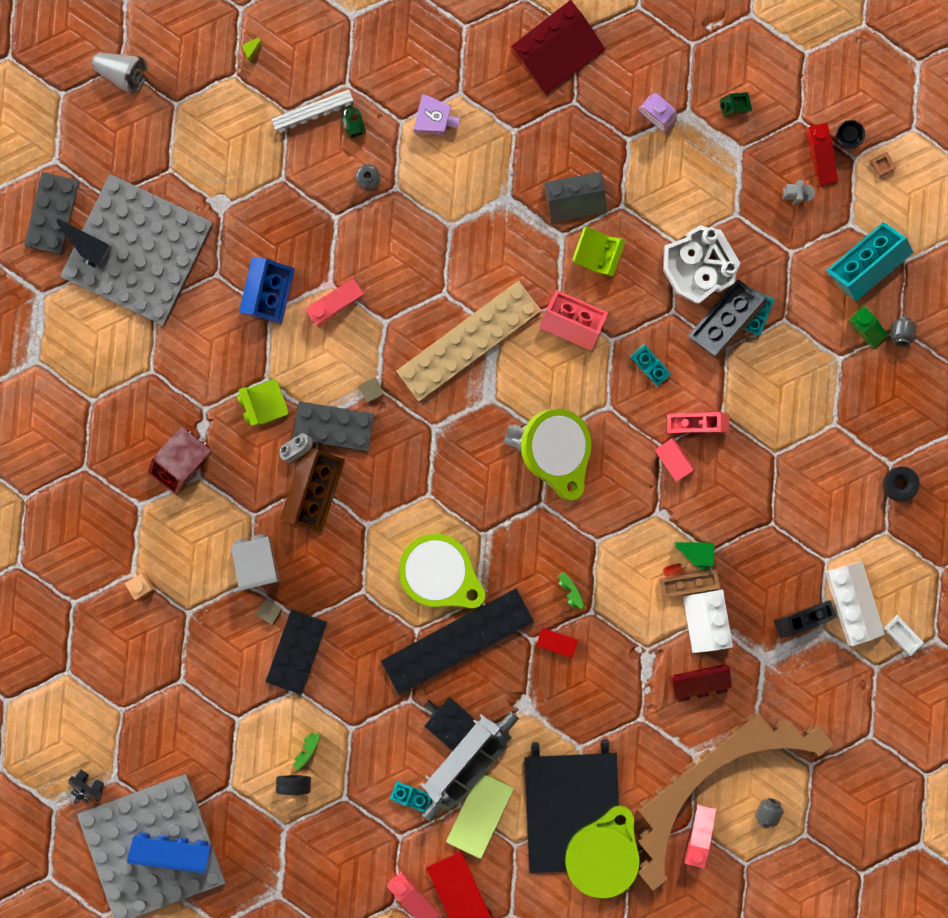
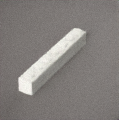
M346 90L271 120L276 132L281 133L286 131L287 128H295L297 124H305L308 120H316L321 115L326 116L332 111L341 110L342 107L352 106L354 101L350 90Z

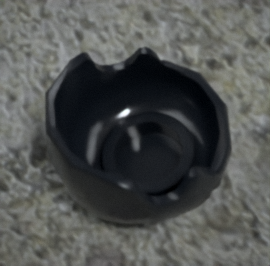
M845 120L837 129V141L847 149L857 148L865 140L863 125L856 120Z

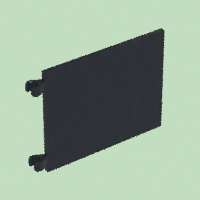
M607 739L601 740V753L540 756L539 743L533 742L531 744L532 756L524 757L529 873L567 872L565 855L572 837L582 828L600 819L611 808L619 805L617 753H609V741ZM620 815L615 818V823L620 824Z

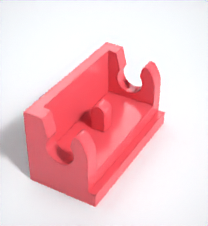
M674 437L655 449V452L676 482L695 469Z

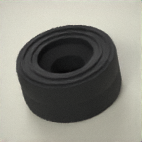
M904 466L889 470L883 479V489L886 495L895 501H906L913 498L920 486L917 474L912 469ZM900 478L906 481V487L902 490L896 486V481Z
M285 775L276 777L277 794L303 795L311 792V777Z

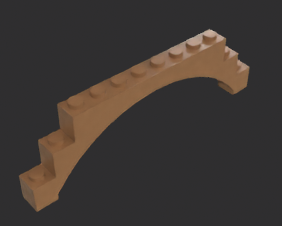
M751 713L744 719L745 723L743 725H736L729 731L730 735L727 738H720L714 743L715 747L709 751L707 749L700 754L699 757L701 759L696 763L690 762L684 768L686 771L681 775L678 773L669 780L670 784L666 787H659L654 792L656 794L654 797L643 800L639 804L640 808L638 810L652 828L650 830L648 828L643 830L639 834L640 838L637 840L651 859L648 860L646 858L639 864L638 873L652 891L668 879L665 875V856L668 839L675 819L686 799L707 776L738 757L768 749H801L814 752L817 756H820L834 745L820 726L810 725L803 731L805 734L802 736L789 719L785 721L783 719L779 720L774 725L775 729L772 730L759 713Z

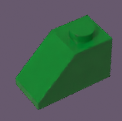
M865 306L860 308L847 321L873 349L888 336L879 320Z
M674 542V547L693 566H697L698 570H709V566H714V543Z

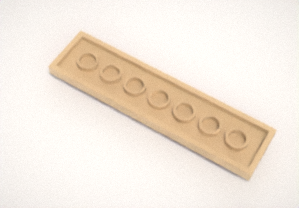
M518 280L396 370V372L418 402H420L539 314L541 309Z

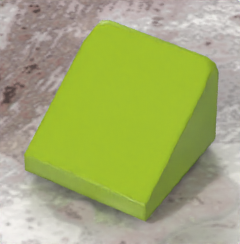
M259 38L242 46L249 62L253 60L262 46Z

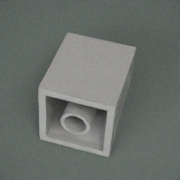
M265 534L253 536L254 540L246 541V538L235 541V545H231L239 591L281 581L270 536L265 537Z

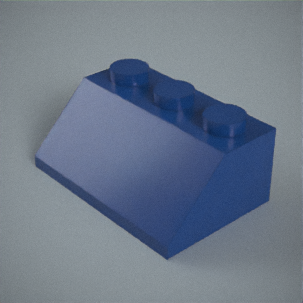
M252 257L239 313L282 324L295 268L267 258Z

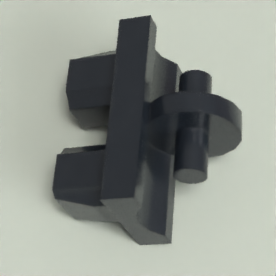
M81 769L74 777L71 776L68 780L69 785L80 791L78 792L75 789L71 791L70 794L76 797L74 803L78 804L82 800L87 804L90 798L98 802L101 798L104 783L95 779L91 787L85 784V781L89 774Z

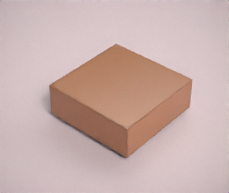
M888 152L869 161L878 178L896 169Z

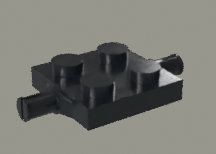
M450 697L444 704L438 707L430 699L424 705L432 712L430 720L424 727L451 751L459 745L476 725L473 722L475 719Z

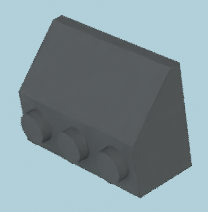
M601 172L549 181L544 184L551 223L607 213L605 188Z

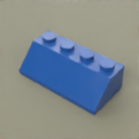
M139 832V835H135L132 839L127 863L206 873L210 868L213 844H208L207 840L190 842L189 838L177 837V840L170 839L168 835L151 837L150 833Z

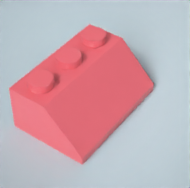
M556 290L539 328L592 351L608 312Z

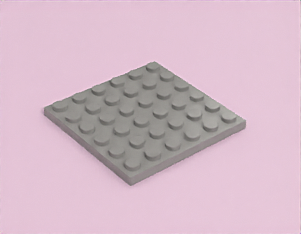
M109 174L82 231L109 244L112 249L102 268L97 265L93 268L84 263L86 259L81 257L74 247L60 277L164 326L214 223Z
M187 773L77 814L114 918H134L226 883L214 847H212L210 868L206 873L127 863L132 839L135 835H139V832L150 833L151 837L168 835L170 839L177 840V837L189 838L190 842L207 840L208 844H212Z

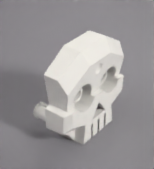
M700 225L688 232L686 238L664 246L663 272L677 295L698 305L714 291L720 293L734 284L740 262L721 230ZM693 250L695 255L689 256L688 251ZM711 252H713L717 260L709 259ZM708 275L709 280L704 281L702 276Z

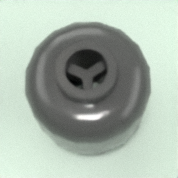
M370 164L363 165L357 170L356 182L362 190L372 191L380 185V172L375 166Z
M900 317L891 325V340L900 347L910 346L916 339V324L907 317Z
M773 798L761 801L755 813L759 825L764 828L778 825L784 813L781 807L782 804Z

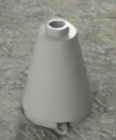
M100 52L92 59V66L96 72L129 94L137 93L145 81V77H142L143 72H147V62L144 58Z

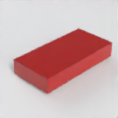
M542 627L536 646L573 658L578 639Z

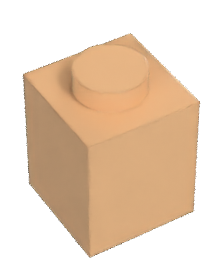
M141 573L125 583L134 600H139L155 590L145 573Z

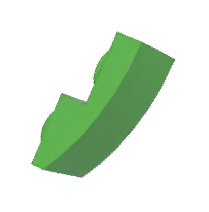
M562 572L558 576L560 579L558 583L566 591L568 589L571 590L567 595L569 598L567 602L574 609L577 607L582 609L584 606L577 588L570 578Z
M312 732L304 739L306 743L303 747L307 752L304 753L302 751L294 758L296 762L293 766L297 770L307 762L316 749L321 736L319 732L315 735Z

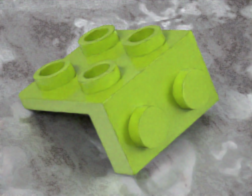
M584 227L573 256V262L597 274L613 277L626 241L621 238L607 236L590 227Z
M276 379L250 388L238 389L240 393L237 395L238 401L241 406L244 405L246 413H243L247 424L251 423L253 427L286 416L289 413Z

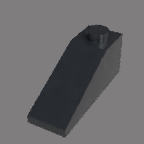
M57 219V224L81 257L86 259L84 263L93 268L96 265L102 268L112 247L84 231Z
M831 600L775 619L774 623L779 637L784 638L796 635L837 617Z

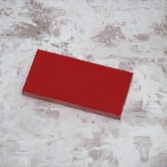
M462 851L426 867L449 918H492Z

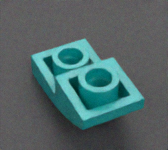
M762 293L759 294L766 298L767 303L743 329L760 336L775 301L774 298Z
M645 344L630 356L655 386L661 384L671 375L663 363L655 357Z
M396 781L390 797L395 802L410 806L421 812H425L433 803V799L430 798L426 791Z

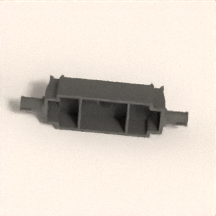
M512 711L497 725L480 714V721L473 720L476 725L431 777L426 775L428 781L426 784L421 783V786L427 791L430 798L433 799V803L422 814L426 820L432 822L442 809L450 811L455 804L458 805L508 747L506 744L512 738L508 731L520 719Z

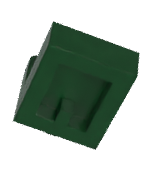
M749 92L728 94L721 98L720 109L723 117L751 112Z

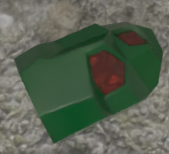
M352 106L345 107L342 112V119L348 138L366 134L361 112Z

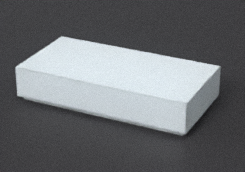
M898 615L883 627L889 636L909 656H912L924 644Z

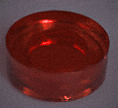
M680 563L663 568L664 576L683 571Z

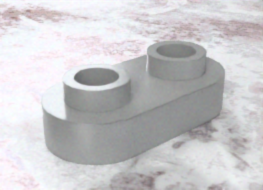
M304 433L296 436L280 448V458L287 463L295 461L311 449L313 444L312 438Z

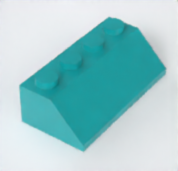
M882 222L826 271L846 295L854 301H858L914 252L905 236L885 222Z

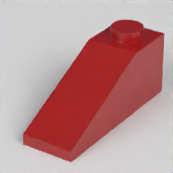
M828 123L808 127L805 133L819 186L838 182Z

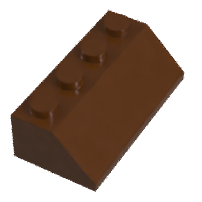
M313 448L299 457L280 519L322 532L345 459Z

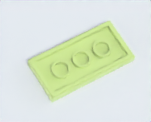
M484 774L470 790L446 842L481 859L514 788Z

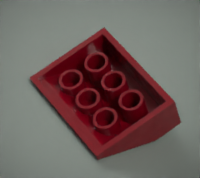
M569 0L511 46V53L545 96L605 50V47L586 18L572 0Z

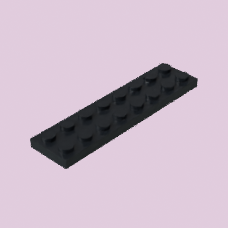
M517 588L386 657L381 660V663L399 695L534 623V620Z

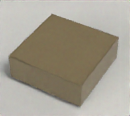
M375 377L358 386L367 403L384 395Z
M266 598L256 616L273 625L282 608Z

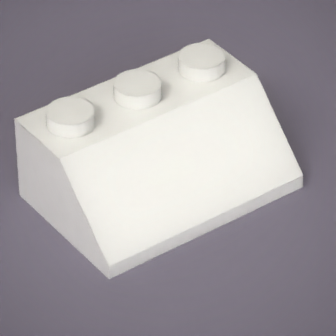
M723 590L683 596L692 653L732 648L733 644Z

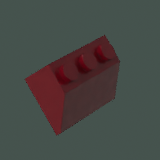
M726 664L669 676L673 699H678L679 702L688 701L690 696L697 695V698L709 696L708 693L716 691V694L728 692L727 688H732L730 667Z

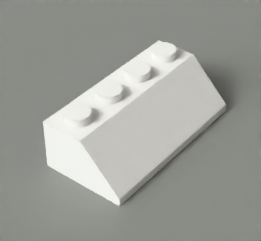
M859 561L826 571L825 574L847 645L854 646L885 635L863 562Z

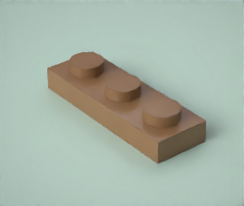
M717 570L659 579L662 598L720 589Z

